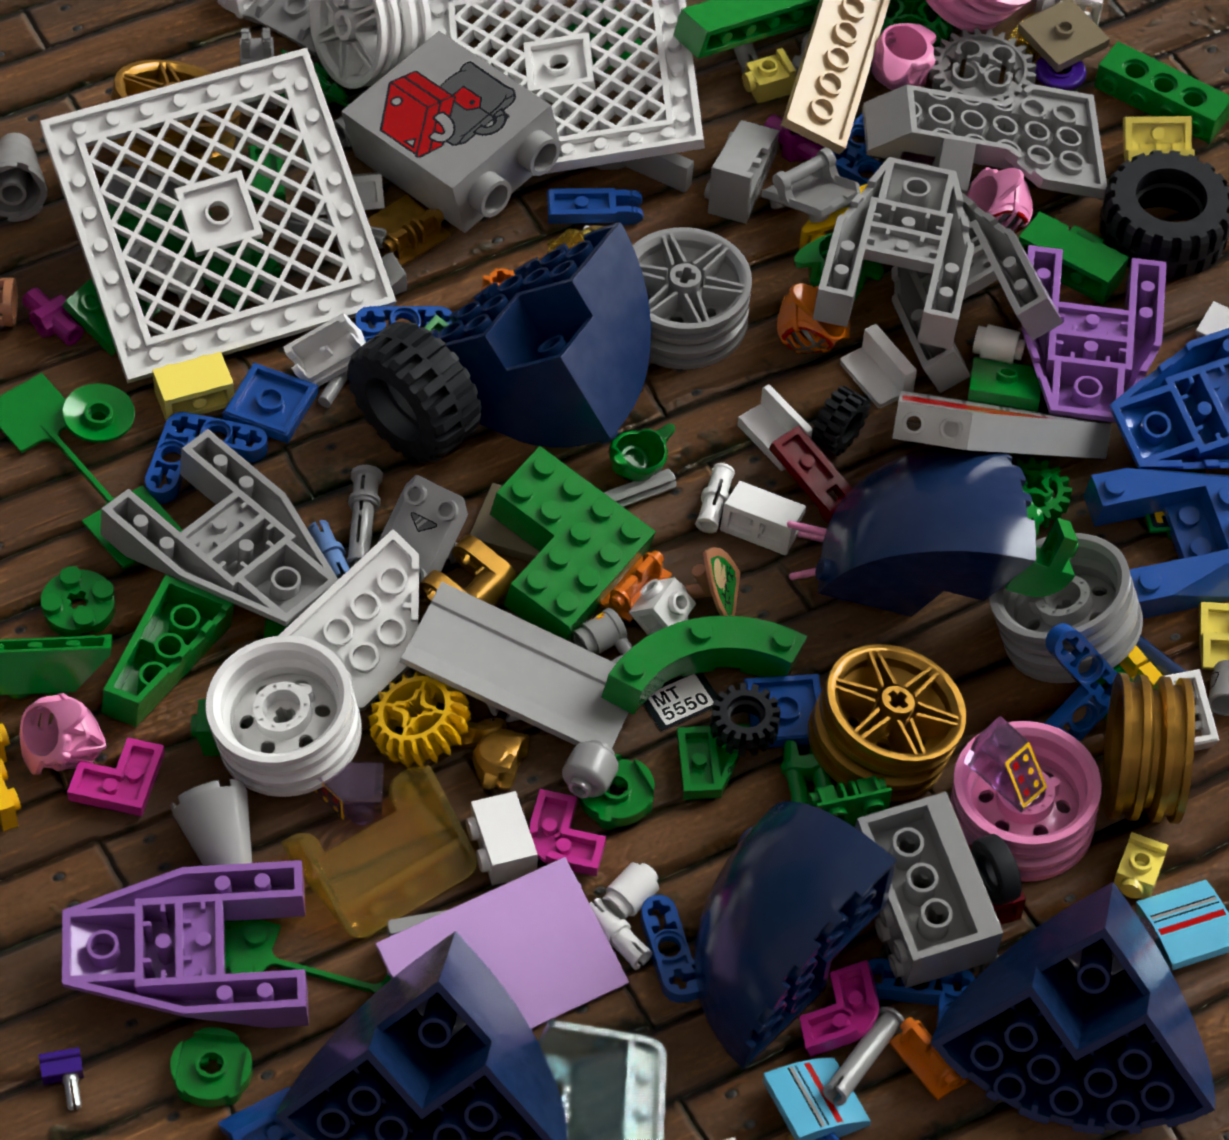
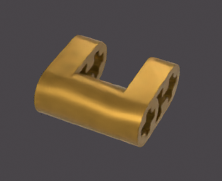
M465 535L452 549V553L456 561L475 577L473 581L463 590L442 572L432 570L419 583V591L431 603L442 581L494 606L509 590L511 583L517 578V573L508 562L481 540L472 535Z

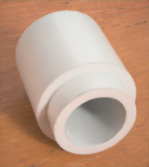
M990 324L987 327L978 326L972 353L980 354V358L1013 364L1014 359L1021 361L1026 342L1020 339V331Z
M632 862L606 888V895L602 900L620 920L626 919L628 916H635L642 908L644 901L658 892V875L649 865L645 863L639 865Z

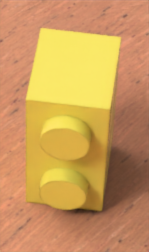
M221 352L202 355L195 359L168 364L152 370L154 391L166 421L171 415L178 412L201 415L224 409L234 395V383Z

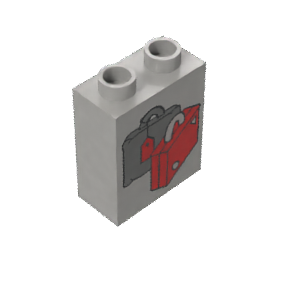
M440 31L341 111L356 158L376 172L381 173L382 176L429 209H439L446 221L464 233L483 217L489 218L499 214L507 205L511 194L533 175L540 176L547 173L554 166L562 151L552 106Z

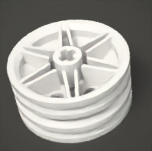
M310 0L309 4L310 29L317 55L330 77L346 88L355 89L374 85L431 38L432 26L428 0Z
M284 635L252 642L232 654L219 667L208 688L206 714L222 761L229 773L235 779L243 781L245 787L250 790L276 797L297 796L315 791L323 787L322 783L327 785L337 778L351 763L357 752L362 734V721L348 672L334 652L319 642L304 637ZM299 683H306L302 687L297 685ZM241 723L246 726H249V728L242 729Z

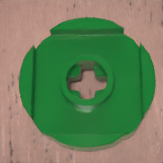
M75 566L63 568L60 574L51 579L42 591L41 609L45 622L52 631L64 637L82 636V633H88L93 630L94 634L103 631L112 622L116 613L113 584L102 575L90 570H80ZM83 599L87 605H78L76 608H72V601Z
M615 754L618 761V772L611 785H615L618 789L625 788L626 790L623 791V794L619 796L610 794L609 786L602 796L595 798L578 797L583 811L591 819L595 820L599 827L608 830L616 826H627L638 822L650 813L653 807L655 782L652 773L641 761L634 759V762L622 759V755Z
M216 1027L200 1029L194 1032V1037L187 1039L184 1043L182 1040L175 1047L170 1063L172 1081L179 1097L184 1101H189L203 1107L229 1106L237 1103L241 1098V1094L247 1089L253 1072L252 1057L248 1047L246 1049L245 1045L240 1042L239 1037L232 1031ZM210 1060H215L218 1067L222 1069L214 1074H207L205 1070H201V1066H208Z

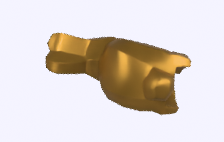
M501 718L484 719L478 723L467 722L469 733L460 735L462 745L453 746L456 748L476 746L473 750V763L477 777L481 780L480 782L484 789L489 790L495 787L500 790L511 789L517 778V770L522 758L527 757L529 753L530 736L507 729L505 721Z

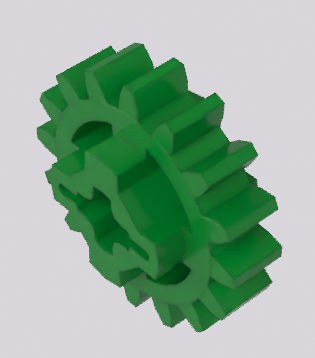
M1030 457L1027 464H1024L1020 458H1017L1015 466L1021 468L1026 478L1022 489L1027 494H1031L1032 502L1043 512L1044 522L1042 525L1047 528L1049 527L1050 519L1054 521L1057 518L1061 519L1062 513L1068 512L1072 488L1068 487L1069 477H1059L1061 468L1058 466L1051 470L1048 468L1049 461L1046 459L1040 465L1036 464L1034 457Z

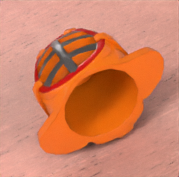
M805 283L793 285L789 289V293L784 296L778 315L777 333L781 342L796 351V353H827L834 348L835 343L850 338V318L847 327L813 320L819 286L813 287Z

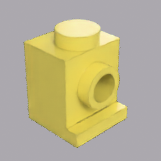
M780 48L776 49L775 55L747 62L745 73L742 74V82L745 90L751 92L759 104L790 95L796 78V69L784 49Z
M1131 832L1114 880L1120 892L1134 899L1151 897L1168 845Z

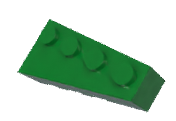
M165 575L103 689L101 714L137 727L231 627L234 603Z

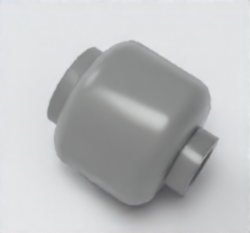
M599 740L581 742L573 748L563 766L562 776L570 792L580 798L599 797L608 790L617 774L618 761L613 749L606 743Z

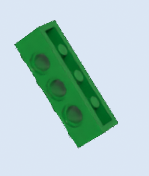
M1119 41L1098 65L1095 88L1153 117L1192 116V136L1208 144L1211 143L1229 119L1228 94Z

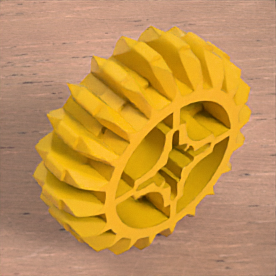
M417 670L411 678L402 673V681L397 684L389 681L390 690L388 692H378L380 702L371 704L373 714L368 719L371 727L370 735L373 741L377 743L376 746L379 751L388 756L389 760L395 764L401 761L407 768L414 761L422 768L428 759L437 763L438 756L442 753L451 756L450 747L452 745H462L460 735L469 733L467 722L472 720L470 717L471 712L468 709L469 701L463 692L430 676H424L423 673ZM438 702L445 704L444 710L437 709L436 705ZM396 726L403 728L402 735L395 733Z

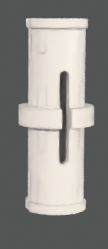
M717 463L713 466L708 487H705L702 491V506L695 523L696 527L702 532L714 533L719 527V520L724 504L730 496L728 492L735 475V470L728 464ZM718 491L716 501H715V503H714V505H713V500H714L715 494H716V492Z
M601 898L594 899V903L597 906L590 902L589 904L611 947H614L633 969L640 968L641 965L638 961L645 965L651 958L652 951L634 935L630 929L631 925L625 919L620 920Z

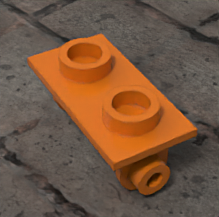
M656 550L645 553L602 600L600 606L605 609L612 608L620 618L631 623L634 618L629 611L641 596L640 591L643 586L653 579L661 580L671 578L672 576L671 572L663 568V555Z
M909 1017L901 1023L900 1028L903 1032L894 1036L889 1044L937 1101L969 1082L968 1078L963 1079L948 1065L930 1043L932 1035L926 1030L920 1020L915 1021L912 1017Z

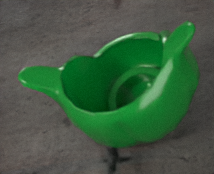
M668 423L656 431L643 429L641 431H627L618 435L609 447L612 470L620 477L631 482L646 481L659 473L667 461L668 450L666 443L675 432V426Z

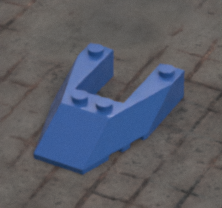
M1229 328L1191 340L1174 356L1165 360L1155 371L1146 378L1141 379L1109 405V409L1138 469L1229 468Z
M1123 468L1091 475L1083 497L1094 527L1144 517L1146 514L1163 511L1171 531L1169 533L1179 559L1130 569L1143 619L1197 608L1201 602L1221 603L1229 601V475Z

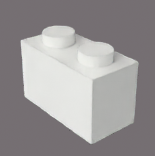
M516 791L472 801L471 817L466 818L467 832L471 841L477 840L480 849L476 850L479 868L482 873L488 872L492 886L513 881L537 870L538 854Z

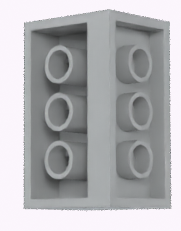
M947 792L857 818L855 828L876 842L897 860L886 907L877 915L878 919H875V928L881 942L887 941L891 951L888 958L892 973L896 978L901 977L905 988L994 961L1003 936V930Z

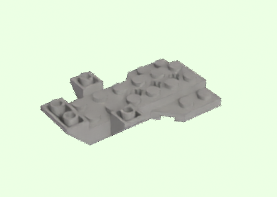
M1030 84L1023 88L1018 96L1014 98L1009 97L1004 101H997L913 85H904L864 102L862 106L867 155L879 158L892 157L900 159L902 152L905 151L934 156L935 159L931 166L956 171L961 192L965 195L968 193L974 163L1003 169H1020L1024 176L1040 189L1104 199L1107 181L1094 95Z

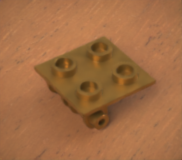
M409 195L403 196L368 218L371 227L383 228L387 232L386 240L382 243L383 249H378L383 256L393 252L401 266L406 265L451 236V233L441 225L444 215L439 209L425 211Z

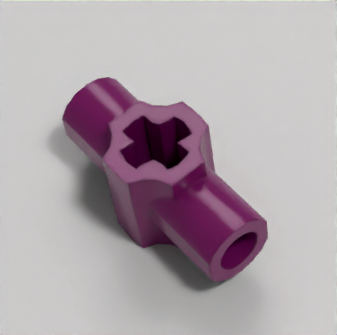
M776 114L771 115L765 122V127L779 130L778 142L782 150V157L789 162L810 160L817 156L819 150L825 148L781 126L783 119Z
M32 288L23 296L22 304L30 311V321L41 337L49 338L55 334L68 346L75 344L81 339L83 328L62 307L63 303L67 300L62 294L50 299L39 288Z

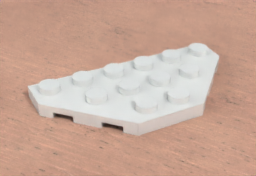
M392 529L278 635L308 638L319 642L334 652L348 672L359 711H365L379 697L378 692H385L389 688V681L394 683L402 676V673L404 674L410 668L399 661L418 628L419 554ZM299 683L297 685L302 687L306 683Z

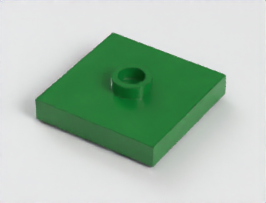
M978 357L973 358L968 392L969 401L1038 411L1041 387L1034 366L1010 364Z

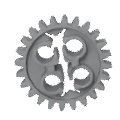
M975 28L974 34L971 35L968 31L962 29L961 37L951 33L949 41L942 39L940 47L934 48L935 64L929 71V79L933 80L932 89L1004 101L1009 97L1014 98L1018 96L1023 88L1028 85L1035 84L1036 64L1032 63V54H1025V45L1016 47V38L1008 41L1004 40L1005 32L1000 33L996 37L993 36L992 29H988L986 34H981L979 28ZM967 59L964 77L960 78L958 75L961 60ZM1001 65L1006 67L1003 84H998Z

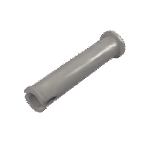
M887 1006L879 1009V1014L873 1027L862 1037L829 1083L824 1086L823 1093L828 1101L833 1103L840 1093L841 1096L836 1101V1105H844L893 1036L902 1032L900 1025L904 1018L897 1010Z

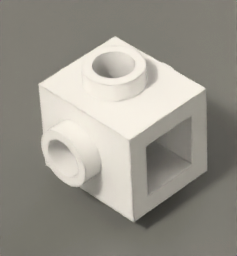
M675 577L661 580L653 579L643 586L640 591L641 596L629 613L649 636L662 628L688 620V615L696 605V602L687 593L686 587Z

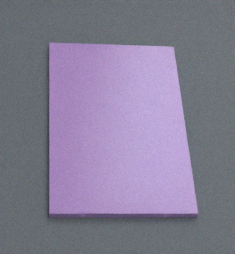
M566 857L375 944L385 964L387 973L392 979L409 964L456 931L495 975L531 1029L629 983L617 959V955L602 930L581 888V884L577 881Z

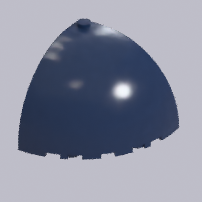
M621 222L585 234L583 237L585 241L569 249L566 243L547 253L540 261L536 257L513 270L516 275L509 277L499 286L494 282L473 297L475 301L468 303L449 315L452 323L440 332L437 330L431 331L435 338H440L444 341L446 347L458 356V361L462 367H466L471 375L470 380L472 384L476 385L478 391L477 399L481 400L480 425L523 443L553 448L575 447L595 442L604 444L617 436V430L634 408L641 393L647 374L651 348V319L647 289L637 255Z
M943 446L911 452L879 467L856 484L834 511L823 540L821 559L818 561L815 571L816 579L819 580L818 594L911 617L943 591L985 601L1036 561L1035 520L1028 519L1027 508L1031 505L1032 498L1031 494L1023 492L1022 486L1026 482L1023 471L1019 466L1012 465L1013 458L1007 453L970 451Z
M795 801L777 803L754 826H751L742 834L738 840V846L732 852L714 882L699 920L695 941L694 970L700 1003L717 1039L743 1070L825 990L831 960L886 907L897 861L876 842L847 822L820 808Z
M1114 882L1056 914L1028 933L992 962L968 985L947 1010L930 1042L946 1063L963 1079L968 1077L984 1089L986 1097L995 1102L1000 1099L1008 1105L1019 1109L1018 1114L1047 1125L1049 1121L1073 1126L1072 1131L1105 1134V1130H1129V1134L1142 1133L1143 1128L1167 1124V1127L1170 1128L1215 1111V1091L1211 1069L1189 1007L1159 949Z
M456 931L394 976L344 1022L297 1077L275 1115L302 1140H568L562 1099L549 1063L535 1035L495 975Z

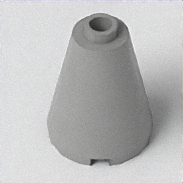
M9 133L0 139V216L7 217L10 222L28 220L42 210L47 198V185L30 139L21 133Z
M229 779L231 786L220 787L218 780L208 782L179 795L180 804L175 805L173 802L171 804V810L176 822L203 866L252 863L248 792L243 781Z

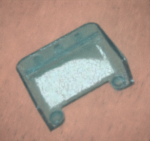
M549 1020L538 1043L549 1063L556 1083L563 1084L562 1103L566 1116L567 1139L664 1140L667 1054L664 1046L657 1039L650 1036L559 1020Z

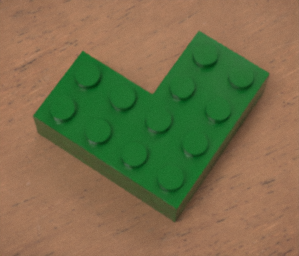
M539 446L496 492L489 514L539 551L538 555L511 583L504 606L523 620L570 641L572 632L579 629L580 625L595 613L600 607L602 600L635 563L648 552L656 531Z

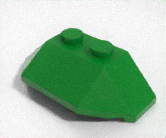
M112 634L0 639V695H8L10 698L20 699L31 694L46 693L48 696H53L59 693L67 695L69 692H75L111 656Z

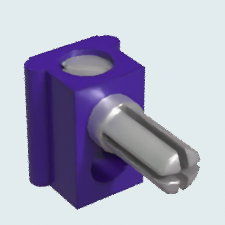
M79 1047L39 1054L43 1085L63 1082L67 1107L69 1110H74L70 1085L73 1084L76 1110L80 1109L82 1105L78 1082L80 1078H84Z

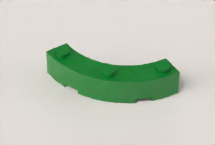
M709 616L678 622L656 631L633 646L608 674L601 698L635 715L641 705L652 694L662 688L665 682L679 675L685 677L714 671L716 667L741 668L739 672L756 675L761 678L789 676L799 660L808 636L791 628L751 617Z

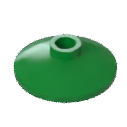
M89 384L74 390L66 398L62 416L66 427L76 437L88 442L106 443L119 439L130 430L134 423L135 409L129 396L119 388L107 384Z

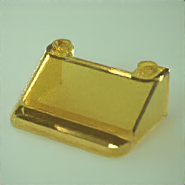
M429 765L410 767L396 775L389 787V796L396 811L328 851L324 852L319 841L308 833L294 834L281 842L290 861L302 860L304 879L344 931L352 937L364 938L387 926L389 920L402 917L469 877L476 868L477 856Z

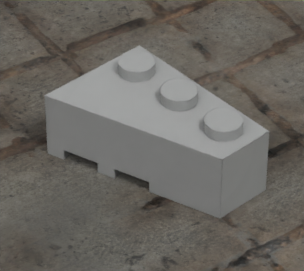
M741 120L734 132L729 133L726 145L711 168V178L708 180L704 198L709 199V214L747 224L776 157L779 130Z

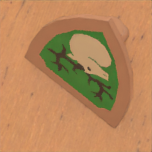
M709 548L703 552L705 565L698 564L692 569V574L698 584L686 585L687 593L692 599L713 597L720 616H735L741 572L727 552L721 548Z

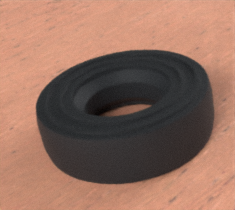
M989 834L975 840L971 845V854L990 901L1000 906L1018 899L1022 892L1021 877L1016 861L1007 844L996 834Z

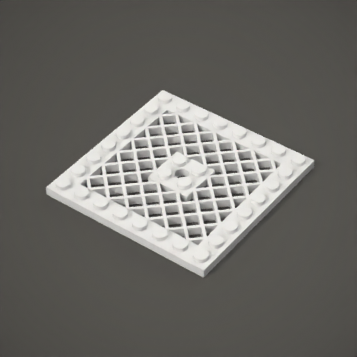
M428 0L432 26L431 37L438 31L442 32L544 101L547 100L553 103L552 111L562 151L554 166L547 173L705 148L693 54L673 36L678 15L681 9L686 7V0H652L653 7L646 4L649 0H605L603 3L597 0H573L576 3L570 9L564 6L568 0ZM619 3L626 6L621 12L614 10ZM537 4L544 7L538 14L531 11ZM587 8L594 11L588 18L581 15ZM504 10H507L511 14L505 19L501 18L499 15ZM637 12L644 15L638 22L631 19ZM557 14L561 18L555 23L548 20L551 16ZM472 15L479 18L473 24L467 22ZM604 17L611 20L606 27L598 24ZM521 19L528 21L523 28L516 26ZM654 22L655 31L649 28ZM571 23L578 25L573 32L566 29ZM489 24L496 27L490 34L483 31ZM621 27L629 30L624 36L616 33ZM539 28L546 31L540 38L533 35ZM458 30L464 32L459 38ZM589 32L596 35L592 40H590ZM507 33L514 36L507 43L501 40ZM639 36L647 39L641 46L634 43ZM474 39H477L481 42L475 48L468 45ZM607 41L614 44L608 51L601 48ZM522 44H524V52L518 49ZM656 47H658V55L651 52ZM491 48H494L498 52L492 58L485 55ZM624 51L632 54L626 61L619 58ZM592 56L599 59L594 65ZM509 57L516 60L510 67L503 64ZM642 60L650 63L644 70L636 67ZM556 64H567L561 69H553ZM610 65L617 69L611 75L604 72ZM525 68H526V76H524V75L521 74V72H522ZM659 71H661V79L655 77ZM627 75L635 78L629 85L621 82ZM595 80L601 83V85L597 89L595 85ZM645 85L653 88L647 95L640 92ZM612 90L620 93L614 100L606 97ZM579 95L586 98L581 105L573 102ZM662 95L664 96V104L657 101ZM630 99L638 103L632 110L624 106ZM597 105L605 108L599 115L591 112ZM564 108L572 113L565 121L558 117L560 111ZM648 109L656 112L650 120L642 116ZM615 114L622 117L616 125L609 122ZM581 120L589 123L583 130L575 127Z
M307 48L40 121V127L127 384L152 377L153 369L161 368L168 364H176L221 352L222 356L315 329L342 313L350 319L356 317L357 312L363 307L394 306L396 304V298ZM284 93L286 99L278 94ZM262 99L257 110L246 105V103ZM268 101L285 109L279 121L262 113ZM229 108L224 119L213 114V112ZM235 110L252 118L246 130L229 122ZM290 112L297 130L284 124ZM195 118L190 128L179 123L184 120ZM202 119L219 127L213 139L196 131ZM257 121L274 129L268 141L252 134ZM162 127L157 137L145 132ZM169 128L186 136L179 149L163 141ZM225 130L241 138L235 151L218 143ZM280 132L296 140L290 153L274 145ZM129 136L123 147L112 141ZM135 138L152 145L146 158L129 150ZM191 139L208 147L201 160L185 152ZM246 142L263 149L257 162L240 154ZM301 144L303 145L308 162L295 156ZM95 145L89 156L87 147ZM102 147L118 154L112 167L96 160ZM158 149L174 156L168 169L152 162ZM213 151L230 159L224 171L207 163ZM268 153L285 160L279 173L262 165ZM124 158L141 166L134 179L118 171ZM180 160L197 168L191 180L174 173ZM235 162L252 170L246 182L241 170L230 173ZM290 164L307 172L301 184L284 176ZM94 169L107 175L101 188ZM147 169L163 177L157 190L140 182ZM202 171L214 177L197 182ZM258 173L274 181L268 194L251 186ZM312 175L319 193L307 188ZM113 179L129 186L123 200L107 192ZM169 181L181 186L174 189L175 199L163 194ZM280 184L296 192L290 205L273 197ZM135 190L152 198L145 211L129 203ZM250 195L263 201L257 214ZM301 196L318 203L312 216L295 208ZM105 201L118 207L112 220ZM158 201L174 209L168 222L151 214ZM268 205L285 213L279 226L263 218ZM213 206H222L227 210L228 217L223 221H215L209 216L208 211ZM323 207L325 208L330 225L318 220ZM124 211L140 218L134 232L117 224ZM179 213H181L186 231L174 226ZM291 216L308 224L301 237L284 229ZM146 222L163 230L156 243L140 235ZM261 227L274 233L268 246L256 241L263 237ZM313 227L330 235L324 248L306 240ZM116 233L129 239L123 252L121 251ZM169 233L185 241L179 254L162 246ZM279 237L297 245L290 258L274 250ZM334 239H336L341 257L329 251ZM135 243L151 250L145 264L128 256ZM191 245L195 257L207 254L201 266L184 258ZM240 245L235 256L223 251V249ZM247 246L263 254L257 267L240 259ZM302 248L319 256L313 269L295 261ZM157 254L174 262L168 275L151 268ZM213 256L230 264L223 277L206 269ZM268 258L285 265L280 278L262 270ZM324 259L341 267L335 280L318 272ZM127 265L140 271L134 285ZM179 266L196 273L190 287L173 279ZM235 267L252 275L246 288L229 280ZM291 269L308 277L301 290L284 282ZM347 271L349 280L340 282ZM146 275L163 283L156 296L139 288ZM202 277L219 285L212 298L195 290ZM258 278L274 286L268 300L251 291ZM313 280L325 285V287L308 291ZM168 286L185 294L178 308L162 300ZM224 288L241 296L235 309L218 301ZM279 290L292 295L291 297L274 301ZM138 298L151 304L145 317ZM190 298L207 305L201 319L184 311ZM246 299L260 305L241 311ZM157 307L174 315L167 329L150 321ZM213 309L225 314V316L207 321ZM179 319L192 324L191 326L174 330ZM149 330L158 335L151 337Z

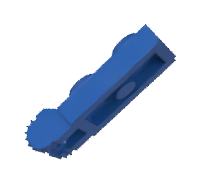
M615 188L547 190L548 224L616 223V221L621 222L622 225L637 224L643 221L642 218H644L643 210L641 207L639 208L642 196L636 190H615Z

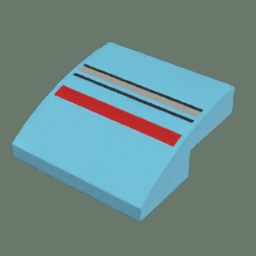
M1207 880L1136 901V914L1154 935V943L1171 970L1229 953V913Z
M835 1058L801 1061L763 1073V1083L795 1140H815L830 1133H834L840 1138L871 1124L854 1091L848 1097L847 1102L840 1106L836 1105V1101L841 1096L840 1093L833 1103L824 1096V1086L829 1083L840 1068Z

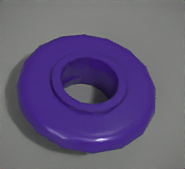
M1042 56L1036 62V77L1047 87L1073 90L1080 86L1086 78V68L1082 61L1061 70L1066 73L1065 75L1054 73L1055 70Z

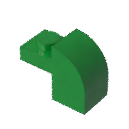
M1060 518L1055 520L1042 547L1036 546V561L1004 585L1006 590L1029 597H1045L1061 591L1073 580L1075 574L1069 559H1072L1076 554L1078 539L1070 521Z

